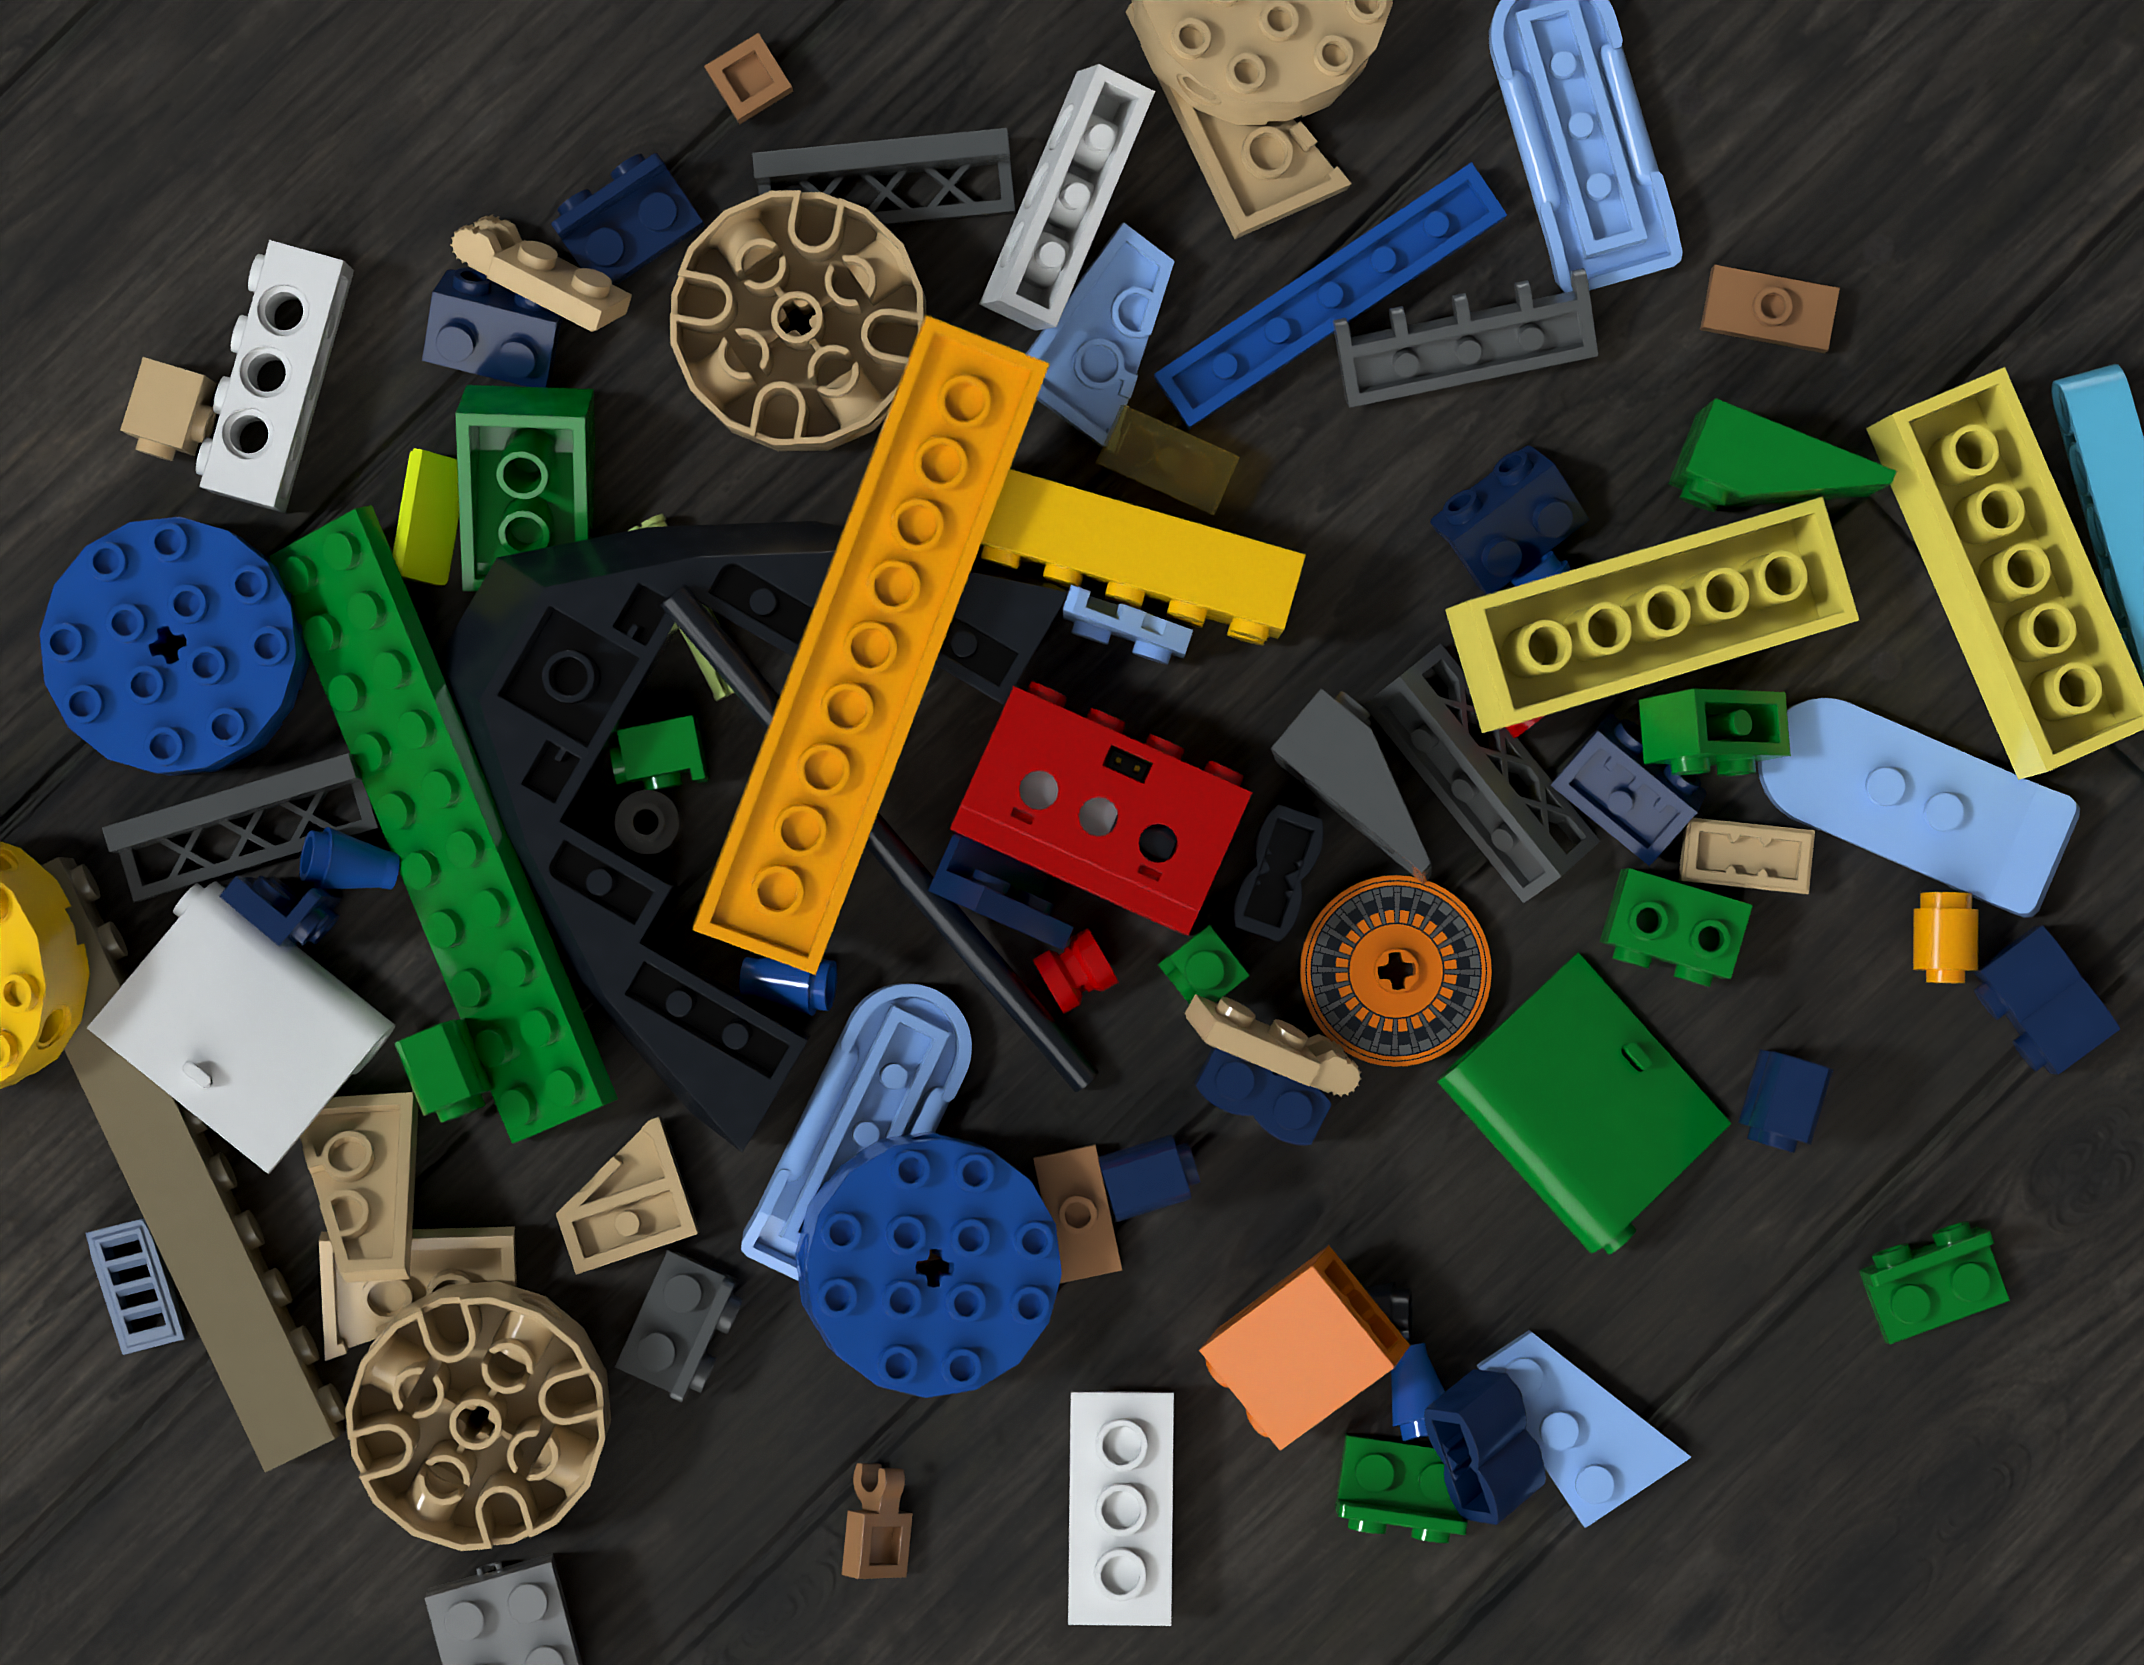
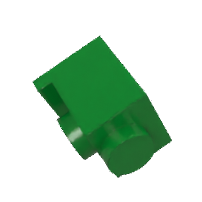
M690 715L617 730L620 745L610 747L611 763L617 784L643 781L645 792L683 785L681 773L690 771L692 781L697 783L710 781L697 717Z
M1210 925L1205 926L1158 964L1189 1005L1195 994L1216 1003L1250 976Z

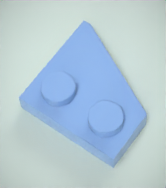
M1071 585L1063 608V619L1075 622L1071 633L1106 645L1111 635L1135 642L1132 650L1133 654L1168 665L1171 655L1184 658L1193 632L1192 629L1158 618L1125 604L1119 603V605L1092 597L1090 596V591Z

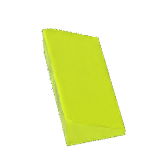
M413 448V451H410L392 555L403 580L444 586L449 580L459 521L457 459Z

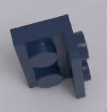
M654 153L647 159L642 154H637L625 160L611 172L610 176L614 181L594 194L589 189H585L573 195L560 205L557 211L561 216L551 223L580 268L594 269L604 273L611 279L614 286L705 226L658 153Z
M1608 713L1600 722L1593 735L1560 771L1551 784L1554 789L1649 866L1698 813L1707 795V792L1700 786L1701 781L1697 774L1672 775L1671 764H1644L1641 727L1628 719L1620 721L1611 713Z
M956 833L952 836L930 885L929 892L1061 950L1065 949L1074 928L1051 917L1050 915L1055 904L1040 898L1048 881L1046 873L961 834Z
M262 875L258 878L236 876L219 896L279 947L303 946L308 941L315 945L321 941L339 919L340 915L333 909L342 899L332 889L311 888L301 899L291 888L276 877L272 876L268 880Z

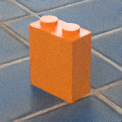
M1328 1245L1217 1328L1199 1351L1206 1359V1366L1211 1376L1221 1386L1230 1388L1246 1408L1248 1420L1253 1428L1260 1435L1270 1438L1281 1451L1395 1368L1410 1347V1344L1330 1245Z

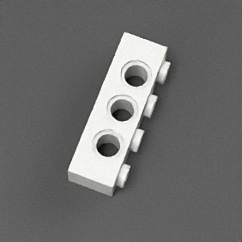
M1100 64L1076 73L979 303L980 305L1035 331L1057 327L1155 91Z
M269 240L266 254H257L248 280L249 291L255 292L248 316H239L232 334L231 351L237 353L231 377L223 376L215 393L213 411L220 414L214 437L213 439L208 437L204 439L197 457L196 474L202 475L199 487L217 495L282 513L286 512L354 270L344 260ZM287 300H300L303 306V316L298 325L289 330L277 329L274 315L278 306ZM269 361H282L285 366L286 375L281 386L273 391H261L257 384V375L260 368ZM263 421L268 429L266 444L257 452L244 453L240 446L242 430L249 423Z

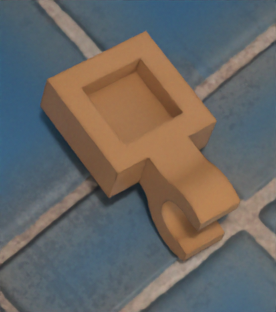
M857 1463L853 1482L855 1492L862 1503V1510H848L842 1575L856 1579L907 1577L913 1513L899 1510L900 1497L905 1485V1475L902 1468H881L882 1464Z

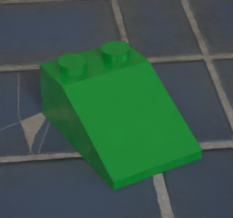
M466 385L455 413L462 591H478L497 557L591 539L593 537L595 474L594 389Z
M1715 398L1696 414L1668 484L1682 489L1680 499L1703 510L1715 512L1718 505L1730 508L1805 502L1823 497V500L1868 497L1890 485L1897 471Z

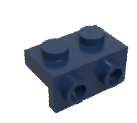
M473 268L449 269L432 291L422 361L525 387L548 388L552 379L560 325L564 317L493 282L485 274Z
M1529 445L1500 459L1495 465L1493 472L1472 488L1453 495L1445 503L1443 510L1430 520V523L1435 531L1450 543L1479 589L1486 595L1496 593L1590 519L1556 465Z

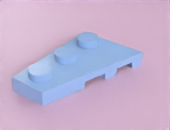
M1125 223L1119 225L1071 291L1057 327L1043 329L1026 353L1029 356L1050 363L1036 399L1109 454L1114 452L1120 433V424L1138 377L1137 371L1148 337L1152 333L1175 262Z

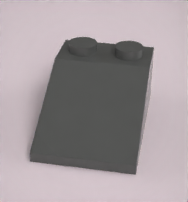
M1320 689L1272 746L1271 750L1276 763L1424 884L1432 875L1431 863L1375 736L1369 728L1372 723L1368 718L1371 715L1343 691H1340L1335 698H1332L1323 689Z

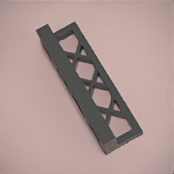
M1007 128L752 153L754 177L758 184L759 195L772 191V186L799 184L808 192H820L811 184L812 182L832 181L823 192L832 196L845 179L862 178L880 193L868 210L884 226L1015 213ZM998 164L1001 200L974 202L956 187L971 167ZM959 168L949 181L936 171ZM925 172L943 186L927 207L911 208L892 193L908 173ZM896 174L886 187L873 177ZM949 193L962 202L961 204L940 205ZM887 199L899 208V210L877 212Z
M1441 643L1364 704L1365 708L1523 903L1562 877L1600 842L1568 800L1551 786L1552 780L1518 738L1513 739L1505 727L1484 733L1488 737L1489 749L1478 746L1470 736L1468 723L1478 725L1479 727L1480 725L1465 674ZM1432 668L1448 688L1449 699L1438 696L1422 674ZM1508 772L1517 774L1526 784L1529 799L1519 796L1509 784ZM1548 822L1558 824L1574 844L1567 853L1562 850L1549 834Z
M346 753L102 827L109 852L119 853L133 902H140L195 885L196 883L199 884L301 853L306 839L304 836L312 822L324 829L330 827L352 837L380 829L381 827L362 783L359 766L356 764L353 754ZM352 785L362 820L337 827L316 816L328 791ZM314 796L307 810L292 803ZM283 806L303 818L289 842L275 845L255 834L268 809ZM253 814L246 829L232 822V820ZM221 824L242 837L229 860L214 863L194 851L206 829ZM192 833L185 847L171 840ZM250 841L266 848L243 855ZM161 843L181 854L167 879L145 884L136 849ZM190 859L204 866L203 868L183 873Z

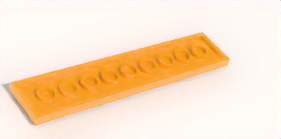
M924 316L694 921V931L816 975L1050 363L932 317Z

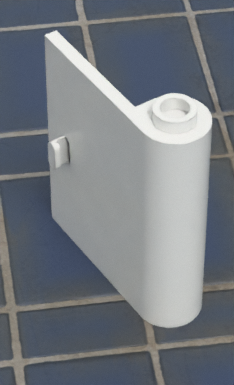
M214 881L206 888L196 883L175 906L173 913L179 917L89 1024L87 1029L266 1173L270 1174L352 1074H357L374 1057L391 1035L395 1024L299 947H279L219 897L225 888L218 882Z

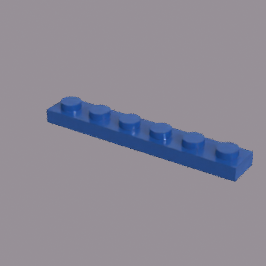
M1471 162L1156 372L1154 379L1188 430H1190L1334 333L1333 320L1346 318L1347 322L1350 323L1503 221L1507 214Z

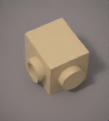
M143 357L120 430L138 439L135 450L168 461H173L176 451L195 456L198 444L203 443L206 437L210 438L215 425L216 413H214L213 407L210 405L217 383L205 375Z

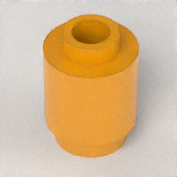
M1920 893V908L1914 909L1913 970L1926 971V983H1965V971H1978L1979 910L1972 909V893Z

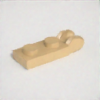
M486 215L474 222L475 226L473 224L465 225L455 231V235L451 237L452 244L450 246L453 247L452 253L456 254V259L459 258L462 263L467 262L469 267L485 274L493 282L591 332L602 328L627 313L632 294L612 285V281L607 275L594 269L579 268L559 258L556 250L549 245L537 241H522L515 224L505 219L501 221L499 216L494 217L490 215L487 217Z
M1195 994L1185 1012L1187 1020L1205 1043L1309 1087L1312 1086L1327 1093L1331 1091L1334 1096L1336 1094L1340 1097L1343 1094L1348 1096L1349 1092H1354V1088L1359 1086L1358 1082L1361 1080L1359 1074L1361 1071L1356 1063L1347 1057L1344 1049L1335 1041L1331 1042L1325 1036L1317 1034L1308 1038L1298 1028L1278 1019H1275L1271 1026L1255 1020L1256 1016L1250 1009L1227 997H1222L1219 1003H1215Z

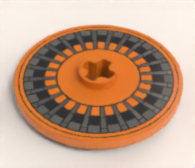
M1392 875L1371 878L1342 891L1320 911L1313 921L1303 944L1300 961V982L1306 1006L1313 1020L1331 1042L1335 1041L1344 1049V1052L1372 1064L1393 1067L1410 1066L1430 1061L1445 1054L1460 1043L1473 1029L1485 1008L1491 987L1492 966L1489 946L1484 932L1473 913L1461 900L1445 888L1430 881L1422 884L1418 879L1411 876ZM1399 952L1401 962L1412 963L1413 975L1404 977L1402 982L1403 988L1397 990L1392 989V983L1389 979H1380L1378 975V967L1387 965L1389 953Z

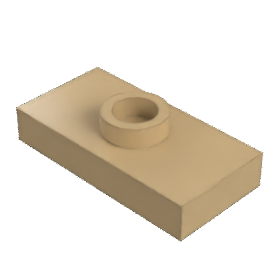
M1692 818L1683 830L1678 881L1809 894L1815 830Z

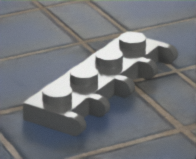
M1585 269L1571 271L1570 282L1573 290L1571 292L1532 299L1528 280L1514 283L1516 303L1474 312L1469 311L1466 294L1452 295L1454 316L1407 325L1403 306L1389 308L1392 329L1351 337L1350 326L1346 318L1333 320L1345 400L1349 408L1597 357L1596 335Z

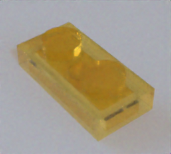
M1121 405L1096 464L1207 514L1215 515L1240 456L1129 406Z

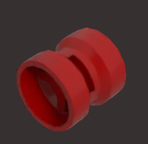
M1088 928L1072 936L1069 946L1064 949L1065 952L1059 955L1058 952L1048 950L1033 959L1063 1014L1081 1004L1082 992L1085 990L1090 992L1095 989L1103 992L1119 982Z

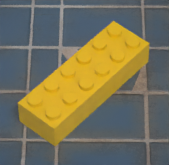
M1011 469L1008 471L978 550L979 553H982V560L1012 569H1018V566L1024 565L1044 571V579L1062 589L1070 590L1071 585L1081 588L1082 583L1106 589L1104 600L1117 605L1119 603L1141 610L1145 600L1168 607L1166 618L1202 628L1205 619H1211L1228 624V636L1262 646L1267 641L1268 636L1278 639L1284 631L1306 556L1302 553Z

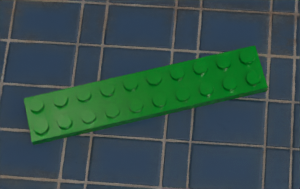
M373 506L355 508L275 552L269 558L277 566L279 576L285 585V590L292 594L291 603L298 624L302 625L304 643L348 749L359 766L362 783L389 848L392 852L399 855V872L460 1019L465 1018L475 1043L477 1056L483 1063L493 1087L490 1092L512 1144L616 1101L618 1097L517 853L505 831L485 776Z

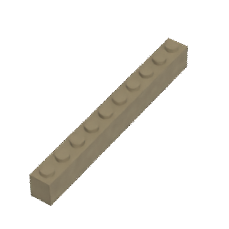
M55 858L41 866L57 879L71 904V907L65 910L74 925L77 945L85 943L90 971L82 1021L64 1050L264 1472H267L336 1439L346 1432L341 1423V1420L346 1419L344 1403L336 1388L331 1383L324 1386L313 1364L320 1359L316 1344L307 1328L303 1325L296 1328L286 1307L287 1304L292 1302L288 1285L277 1268L269 1270L258 1248L265 1244L261 1228L249 1210L241 1212L231 1189L237 1187V1180L233 1169L223 1153L219 1152L214 1155L204 1134V1131L210 1129V1127L87 1029L89 1024L130 977L121 959L128 955V951L114 923L110 921L104 924L94 903L95 900L101 897L100 891L88 867L85 864L77 866L74 858Z

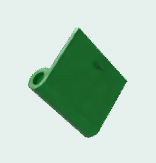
M1579 953L1573 955L1489 1036L1472 1046L1436 1080L1590 1254L1603 1248L1610 1255L1623 1246L1637 1231L1631 1222L1732 1124Z

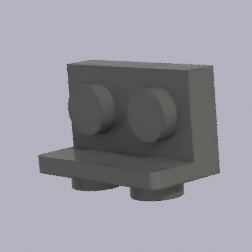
M668 1249L615 1368L670 1392V1397L680 1402L686 1398L690 1389L701 1393L717 1359L707 1354L716 1330L725 1334L729 1333L743 1302V1299L733 1295L739 1280L679 1252Z

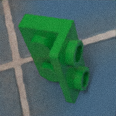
M1963 1221L1933 1232L1932 1236L1935 1243L1911 1251L1908 1243H1903L1883 1249L1872 1255L1874 1265L1859 1270L1886 1343L1893 1344L2010 1301L1989 1246L1994 1244L1990 1230L1980 1227L1971 1229L1969 1222Z
M1345 1433L1335 1510L1338 1517L1349 1519V1529L1365 1533L1385 1534L1387 1524L1412 1528L1411 1537L1435 1543H1449L1450 1533L1466 1535L1468 1521L1461 1517L1449 1496L1444 1479L1445 1464L1439 1458L1432 1445Z

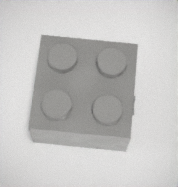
M553 1553L505 1567L502 1566L501 1561L478 1567L476 1569L477 1575L428 1588L425 1601L442 1665H583Z

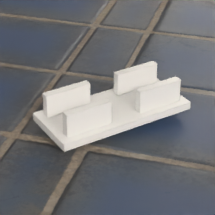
M1071 1391L1068 1625L1171 1626L1174 1392Z

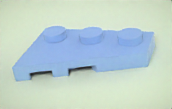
M1530 1330L1476 1365L1479 1370L1507 1373L1520 1389L1527 1417L1526 1430L1541 1449L1545 1470L1584 1528L1691 1458L1685 1451Z

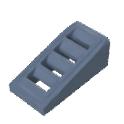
M141 1218L85 1233L91 1258L122 1355L186 1339L187 1335L172 1276L145 1219ZM135 1240L140 1241L143 1252L115 1258L113 1246ZM147 1264L150 1276L125 1283L121 1282L119 1271ZM155 1289L157 1301L128 1308L126 1295ZM158 1313L163 1314L166 1325L134 1333L131 1320Z

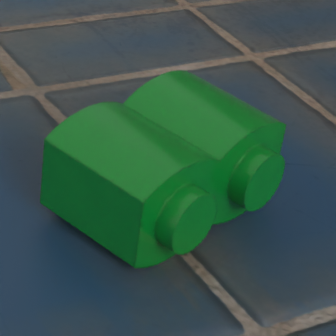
M465 1018L446 1021L394 1043L424 1116L437 1112L442 1123L486 1106L482 1094L492 1090L493 1087L483 1063L477 1056L475 1043Z

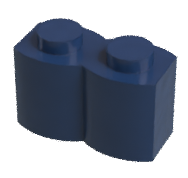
M2043 925L2034 926L1978 967V971H1973L1981 983L1974 989L1976 996L1996 1020L2005 1015L2011 1021L2020 1035L2012 1042L2022 1058L2034 1071H2038L2044 1066L2050 1074L2059 1075L2120 1030L2119 1025L2106 1006L2081 977L2067 954Z
M1212 1047L1194 1082L1200 1093L1216 1107L1236 1115L1253 1116L1272 1136L1294 1145L1306 1146L1312 1144L1331 1107L1330 1101L1318 1088L1309 1087L1276 1072L1273 1073L1271 1070L1216 1047Z
M1760 1049L1738 1121L1740 1124L1750 1126L1747 1139L1795 1153L1798 1141L1812 1144L1833 1069L1785 1054Z
M1172 1134L1098 1157L1117 1222L1190 1200L1192 1196L1189 1186L1201 1183L1188 1143L1176 1146Z
M1473 1369L1425 1408V1426L1429 1439L1437 1455L1445 1464L1444 1479L1447 1491L1455 1508L1464 1520L1498 1525L1545 1484V1467L1541 1449L1526 1430L1527 1417L1520 1389L1507 1373Z

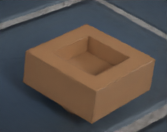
M759 33L704 66L739 125L793 92L791 84Z

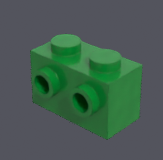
M1689 689L1639 700L1644 764H1671L1672 775L1708 773L1711 771L1710 765H1716L1717 776L1748 775L1756 773L1755 762L1791 756L1785 692Z
M1631 868L1621 869L1600 942L1615 947L1613 959L1649 969L1652 958L1676 965L1673 977L1711 987L1714 976L1721 979H1731L1753 905Z

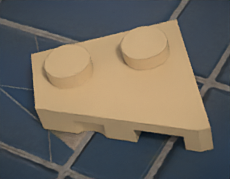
M661 1116L650 1119L556 1213L576 1275L700 1233Z

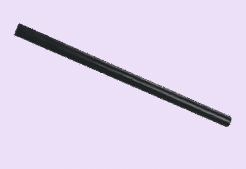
M685 584L666 598L660 606L767 730L780 695ZM878 812L867 839L866 848L1073 1091L1078 1092L1090 1084L1099 1073L1097 1068L956 903L928 891L934 878L933 875Z

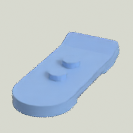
M1500 0L1490 25L1489 48L1548 248L1555 282L1564 293L1573 291L1570 282L1571 271L1584 268L1588 278L1589 290L1674 267L1681 261L1683 253L1676 219L1664 177L1659 172L1623 50V38L1610 1Z
M1817 698L1798 703L1787 709L1791 756L1758 762V773L1762 787L1770 801L1783 814L1818 831H1824L1942 882L1957 891L1972 893L1973 898L2023 918L2033 917L2040 910L2080 816V807L2070 796L2025 778L2018 780L2016 774L1843 700Z
M897 983L877 989L866 996L855 1007L846 1022L768 1186L743 1231L741 1251L747 1257L798 1280L795 1252L808 1204L822 1185L831 1179L837 1169L842 1164L856 1157L855 1154L880 1139L924 1132L936 1133L950 1101L955 1098L964 1080L972 1054V1041L968 1024L960 1009L951 999L927 986L913 983Z

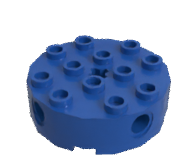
M183 517L129 522L85 546L53 586L39 633L44 683L68 728L109 760L168 776L222 771L264 748L283 725V720L294 708L298 691L302 689L310 657L304 643L302 625L298 624L291 603L292 594L285 590V585L279 576L277 566L240 536L230 531ZM172 635L184 638L187 641V646L178 650L179 661L165 655V647L171 644Z
M934 1132L880 1139L855 1154L856 1157L842 1164L831 1179L822 1185L808 1204L795 1252L801 1303L828 1348L875 1385L924 1398L976 1390L1019 1364L1049 1324L1062 1276L1056 1224L1031 1180L993 1151L977 1143ZM932 1250V1253L940 1258V1265L938 1268L931 1269L929 1277H926V1275L916 1269L917 1261L927 1260L929 1251Z

